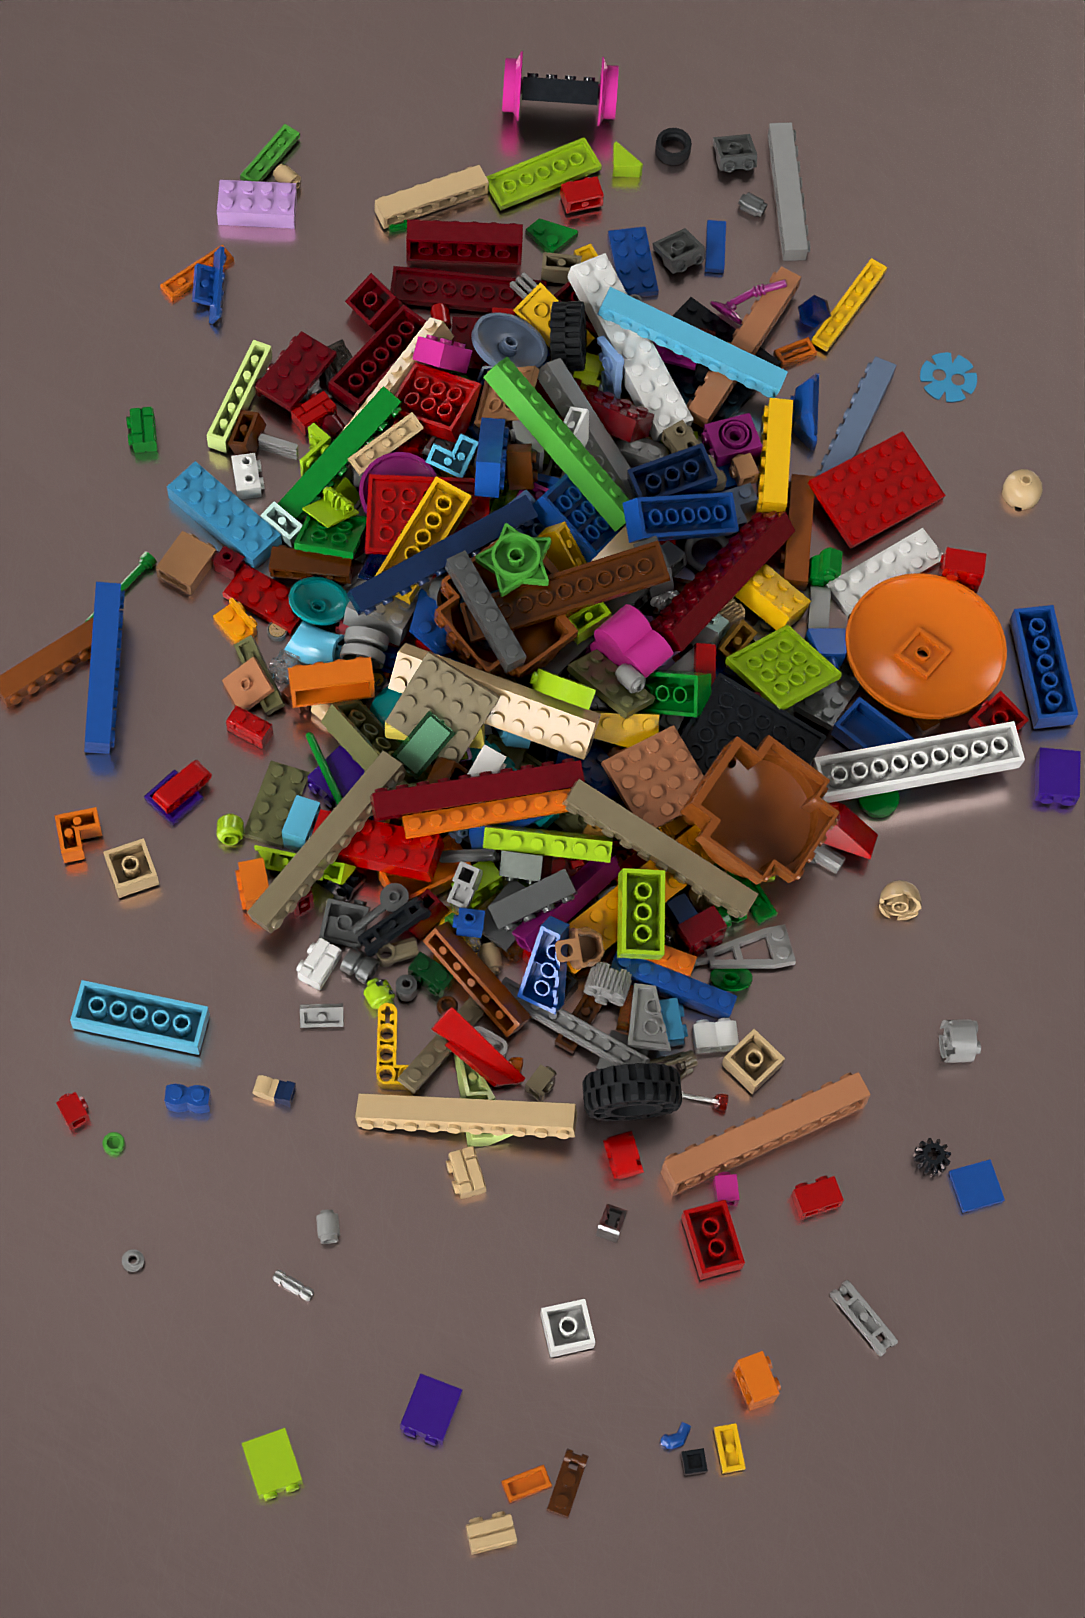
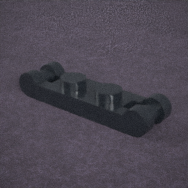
M421 896L413 898L358 937V941L361 946L365 947L364 951L368 957L376 955L380 948L421 920H426L431 916V911L428 907L424 906L425 902Z

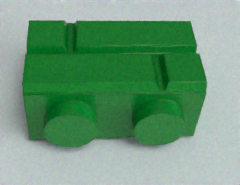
M153 407L131 408L130 416L126 417L127 428H131V434H128L129 446L133 445L135 453L157 451Z

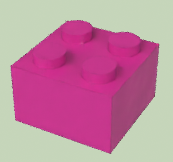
M427 334L426 338L418 336L413 360L467 374L472 350L466 349V344L454 342L452 345V340L440 338V341H438V337Z

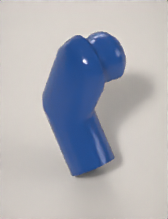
M681 1422L677 1433L664 1434L661 1437V1445L667 1449L683 1446L691 1426Z

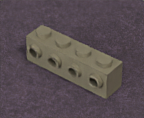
M683 419L662 432L661 440L671 454L702 443L701 440L696 439L693 429L690 425H686ZM711 455L708 456L717 475V487L700 494L719 493L725 490L726 475L722 470L719 471Z

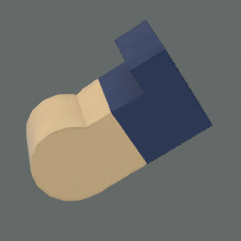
M259 1075L252 1093L260 1098L291 1107L296 1092V1083Z

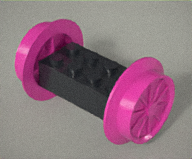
M523 51L520 52L518 58L505 59L502 112L514 113L517 121H519L521 94L522 100L586 105H597L598 101L597 126H600L603 119L615 120L619 66L607 65L604 57H602L600 84L595 81V77H584L583 80H576V76L565 75V79H557V75L546 74V78H540L537 73H527V77L523 76L522 78Z

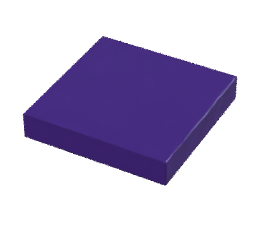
M175 769L144 796V799L172 826L204 799L203 795L197 791L169 814L152 799L154 793L178 774Z

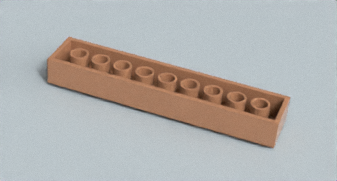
M851 1072L840 1077V1081L835 1083L832 1081L827 1082L816 1092L813 1090L807 1091L801 1096L802 1098L796 1101L790 1099L784 1102L781 1108L776 1110L775 1108H770L763 1113V1116L757 1119L751 1117L743 1122L744 1125L737 1128L735 1125L724 1130V1134L716 1136V1134L711 1135L704 1140V1143L698 1146L696 1143L686 1147L683 1153L677 1154L675 1152L668 1155L663 1163L661 1175L673 1196L717 1176L718 1173L730 1170L864 1108L871 1094L859 1072L853 1075Z

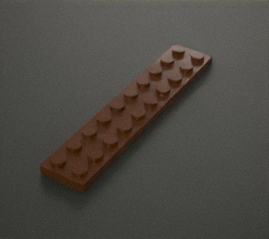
M657 540L547 575L549 579L548 586L522 584L503 597L500 596L499 591L491 593V596L510 629L514 631L668 582L671 579L659 541ZM460 603L471 643L486 640L466 603Z

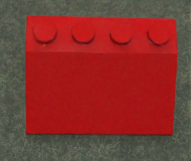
M415 362L394 395L402 402L400 407L402 410L395 418L391 417L394 423L397 417L403 419L413 412L424 427L420 432L456 443L461 433L465 434L469 427L482 385L481 383Z

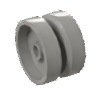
M350 626L346 628L344 642L346 644L341 647L340 659L351 660L360 656L371 657L373 670L383 668L386 659L383 652L388 650L390 638L381 631L368 627Z

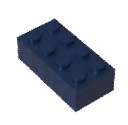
M703 443L627 470V480L635 498L698 494L717 487V475Z

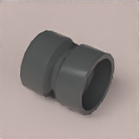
M353 946L344 957L340 970L349 976L355 974V978L358 981L367 985V982L375 975L380 961L374 957H365L362 950Z

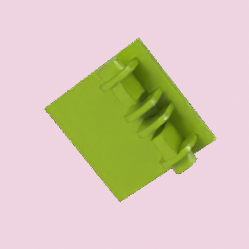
M325 487L323 489V499L302 508V510L327 528L359 514V511L354 508L353 502L347 500L345 496L336 492L332 487Z

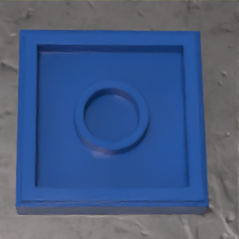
M991 1159L948 1172L962 1213L1005 1201Z

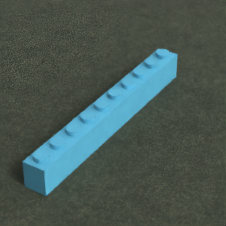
M612 287L609 288L597 314L606 321H612L623 329L631 330L642 338L652 340L657 345L673 350L674 353L683 355L694 363H700L711 371L719 372L730 380H736L749 389L757 390L766 397L775 398L788 373V371Z

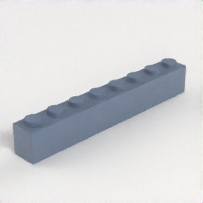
M876 356L872 363L868 362L864 372L867 375L865 378L861 377L857 387L860 390L858 393L854 392L850 401L852 407L851 409H846L843 419H845L844 424H839L836 431L838 436L836 439H832L828 448L831 451L829 455L825 454L821 463L823 468L818 470L815 476L857 455L894 376L896 364Z

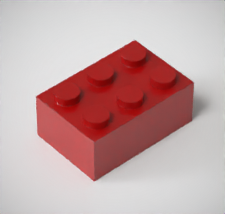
M726 1199L683 1211L681 1219L700 1280L743 1268L745 1261Z

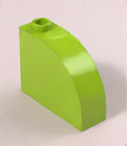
M538 668L537 672L534 671L530 680L531 688L587 710H589L596 692L595 689L585 684Z

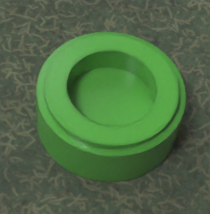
M111 1132L104 1137L103 1148L109 1155H118L125 1148V1140L120 1133Z

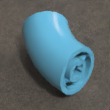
M303 620L283 652L307 665H313L316 662L328 663L340 659L341 647L346 642H344L343 634L320 629Z

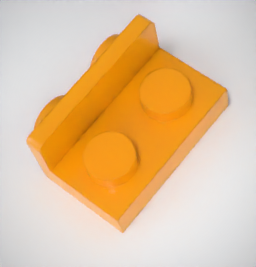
M233 598L229 599L228 606L213 615L214 621L234 644L250 635L253 637L257 635L256 626L258 624L251 615L248 616L245 613L244 606Z

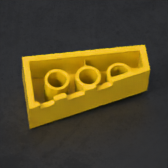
M594 711L601 714L594 739L629 748L659 733V714L637 712L624 719L616 711Z

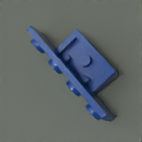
M222 246L214 252L213 267L199 263L194 267L192 302L210 306V324H214L222 315V307L220 305L224 295L222 283L225 278L223 265L226 262L225 247Z

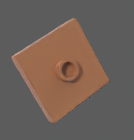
M255 657L250 658L222 680L235 705L246 711L275 691Z

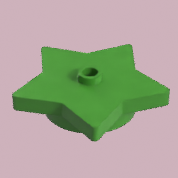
M505 523L498 541L491 548L477 554L475 561L495 574L501 597L522 584L548 586L549 579L543 560L551 546V538L530 537L518 532L508 523Z

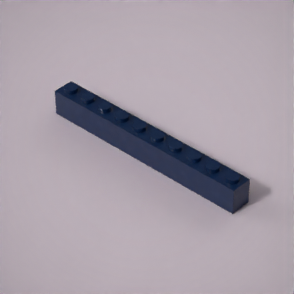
M524 495L349 590L347 596L358 615L360 616L365 613L367 616L377 610L376 606L380 604L386 606L395 600L394 596L408 594L412 591L411 587L416 584L420 587L430 581L429 577L435 574L439 577L446 573L445 567L448 558L464 550L468 556L474 557L482 551V548L489 546L499 539L505 523H508L516 530L521 527L527 529L535 524L534 520L538 515L527 495Z

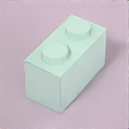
M273 502L260 516L281 534L282 541L291 548H294V542L301 530L302 524L276 502Z

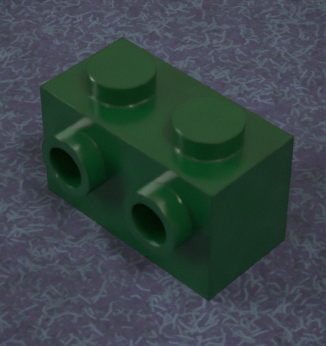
M422 952L418 953L408 967V975L413 976L417 984H421L435 996L441 998L446 996L455 983L454 976L446 967Z

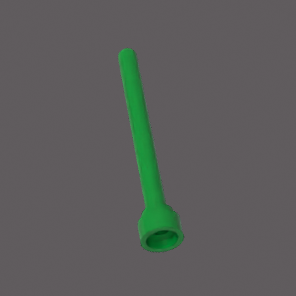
M144 552L140 556L139 565L121 582L122 591H125L144 570L152 569L157 563L150 553ZM94 612L86 619V621L94 617Z
M307 732L306 739L338 805L343 797L314 734Z

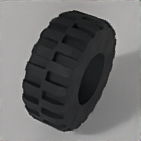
M635 1063L609 1066L588 1073L582 1082L584 1110L589 1117L597 1120L633 1121L650 1119L671 1114L673 1111H677L682 1104L680 1074L676 1068L666 1064Z

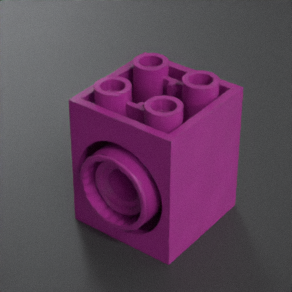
M750 413L704 425V431L701 433L702 443L707 454L714 458L717 467L731 464L732 458L738 454L745 455L751 453L756 466H758L762 443Z

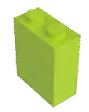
M285 1428L242 1443L259 1499L271 1500L278 1496L277 1493L284 1490L287 1493L296 1491L300 1488L299 1485L303 1484Z

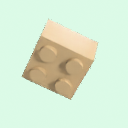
M144 838L103 852L119 898L159 885L157 873Z
M753 1029L724 1057L722 1066L753 1095L782 1067L785 1058Z

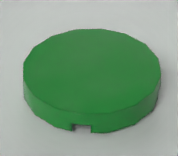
M897 790L859 797L858 803L862 811L868 813L870 817L885 818L896 810L900 796Z

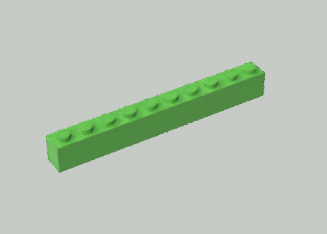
M508 357L498 362L483 378L616 532L626 524L622 503L629 501L628 497L529 383L527 378L523 376L515 364Z

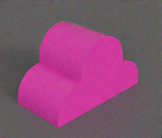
M628 604L624 605L594 631L595 641L590 644L591 652L597 649L618 667L624 663L632 665L645 678L674 654L667 641L659 633L652 630L645 616L638 609Z

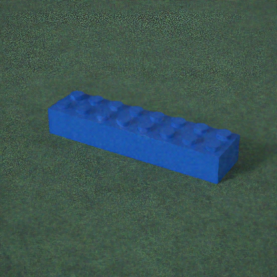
M96 582L84 752L109 754L110 748H114L115 730H111V728L116 727L117 710H113V708H117L118 690H114V688H118L119 670H115V668H120L121 650H117V648H121L122 630L118 629H122L123 610L119 609H124L125 591L121 590L120 583Z

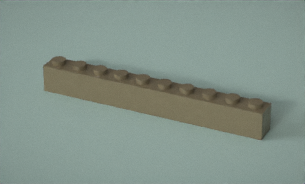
M382 751L247 911L255 923L271 934L282 925L283 919L288 913L295 910L298 901L309 893L314 882L323 876L324 870L329 864H333L336 861L340 851L350 844L351 838L356 832L362 830L366 820L373 815L370 796L372 793H375L374 790L378 788L392 790L403 781L406 770L401 762Z
M580 779L574 783L562 803L566 806L565 809L567 811L584 817L583 820L587 824L598 826L602 829L601 832L610 838L615 837L623 847L634 849L638 852L637 855L646 861L651 860L659 870H665V872L668 871L673 874V878L682 884L687 883L692 887L691 890L698 895L704 894L710 898L709 901L712 904L726 908L727 913L734 918L746 916L758 896V893Z

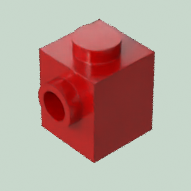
M76 1092L64 1094L56 1102L70 1130L90 1120L85 1110L89 1107L84 1097L79 1098Z

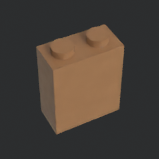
M182 531L156 566L157 577L192 595L213 566L212 559L217 550L211 543H204L194 534Z

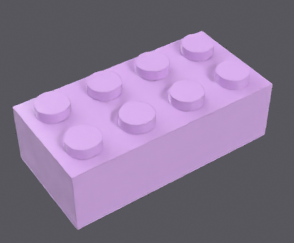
M239 180L219 181L218 225L295 229L296 183Z

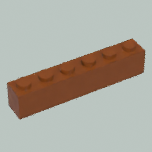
M792 474L790 481H788L789 496L787 498L786 510L795 532L783 544L785 549L781 551L780 563H783V569L780 568L779 575L797 590L805 591L808 583L814 493L809 487L808 482L816 476Z
M93 618L0 675V698L7 708L18 704L28 694H34L44 684L53 682L60 674L71 671L76 664L81 661H87L91 657Z
M448 921L435 927L423 940L426 946L506 1037L520 1030L532 1017L461 936L456 935V930Z

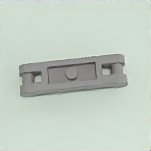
M845 1280L838 1290L834 1289L829 1293L832 1300L839 1305L880 1357L886 1353L887 1348L893 1347L898 1343L896 1337L848 1280ZM846 1294H849L852 1297L848 1301H846L843 1298V1296H845ZM880 1334L885 1338L881 1342L876 1338Z

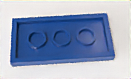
M646 227L608 231L614 269L627 295L636 294L640 297L658 295L659 289Z

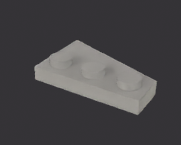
M634 983L627 1046L670 1052L671 1047L667 1038L656 986Z

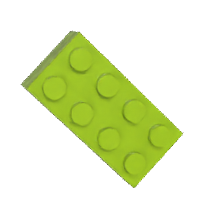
M623 868L618 873L617 958L660 960L664 956L665 870Z

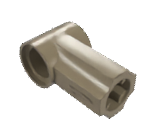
M412 937L395 943H388L380 948L376 954L377 960L380 961L379 965L386 968L396 962L416 957L419 953L416 940ZM384 952H389L391 956L389 958H383L381 957V954Z

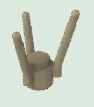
M692 1050L654 1058L649 1062L659 1063L668 1061L663 1063L667 1066L677 1064L680 1070L684 1069L680 1074V1080L692 1073L693 1067L698 1065Z

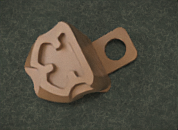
M589 927L570 928L569 939L560 940L555 943L557 960L559 962L570 961L571 966L576 970L594 966L605 954L602 935ZM564 944H568L569 957L561 954V947Z

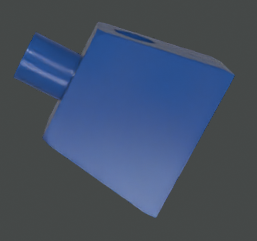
M808 628L804 639L839 670L838 666L843 664L847 653L845 628Z

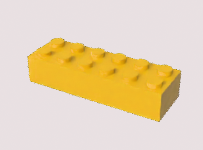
M770 398L768 405L764 406L761 427H763L760 437L762 451L758 470L759 484L757 486L758 501L756 513L786 510L793 400Z
M436 476L375 576L454 534L472 504V496ZM416 584L411 587L412 591L404 596L398 594L395 597L410 605L421 586L419 587Z

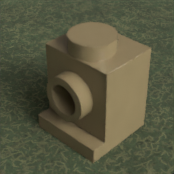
M540 1064L525 1084V1091L540 1102H543L545 1094L549 1093L555 1085L554 1077L557 1074L556 1071L549 1066L544 1067Z

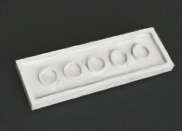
M921 528L840 575L835 580L830 581L825 587L831 588L832 598L849 618L856 603L872 587L895 576L914 573L924 574L941 564L940 560L943 553L926 531Z

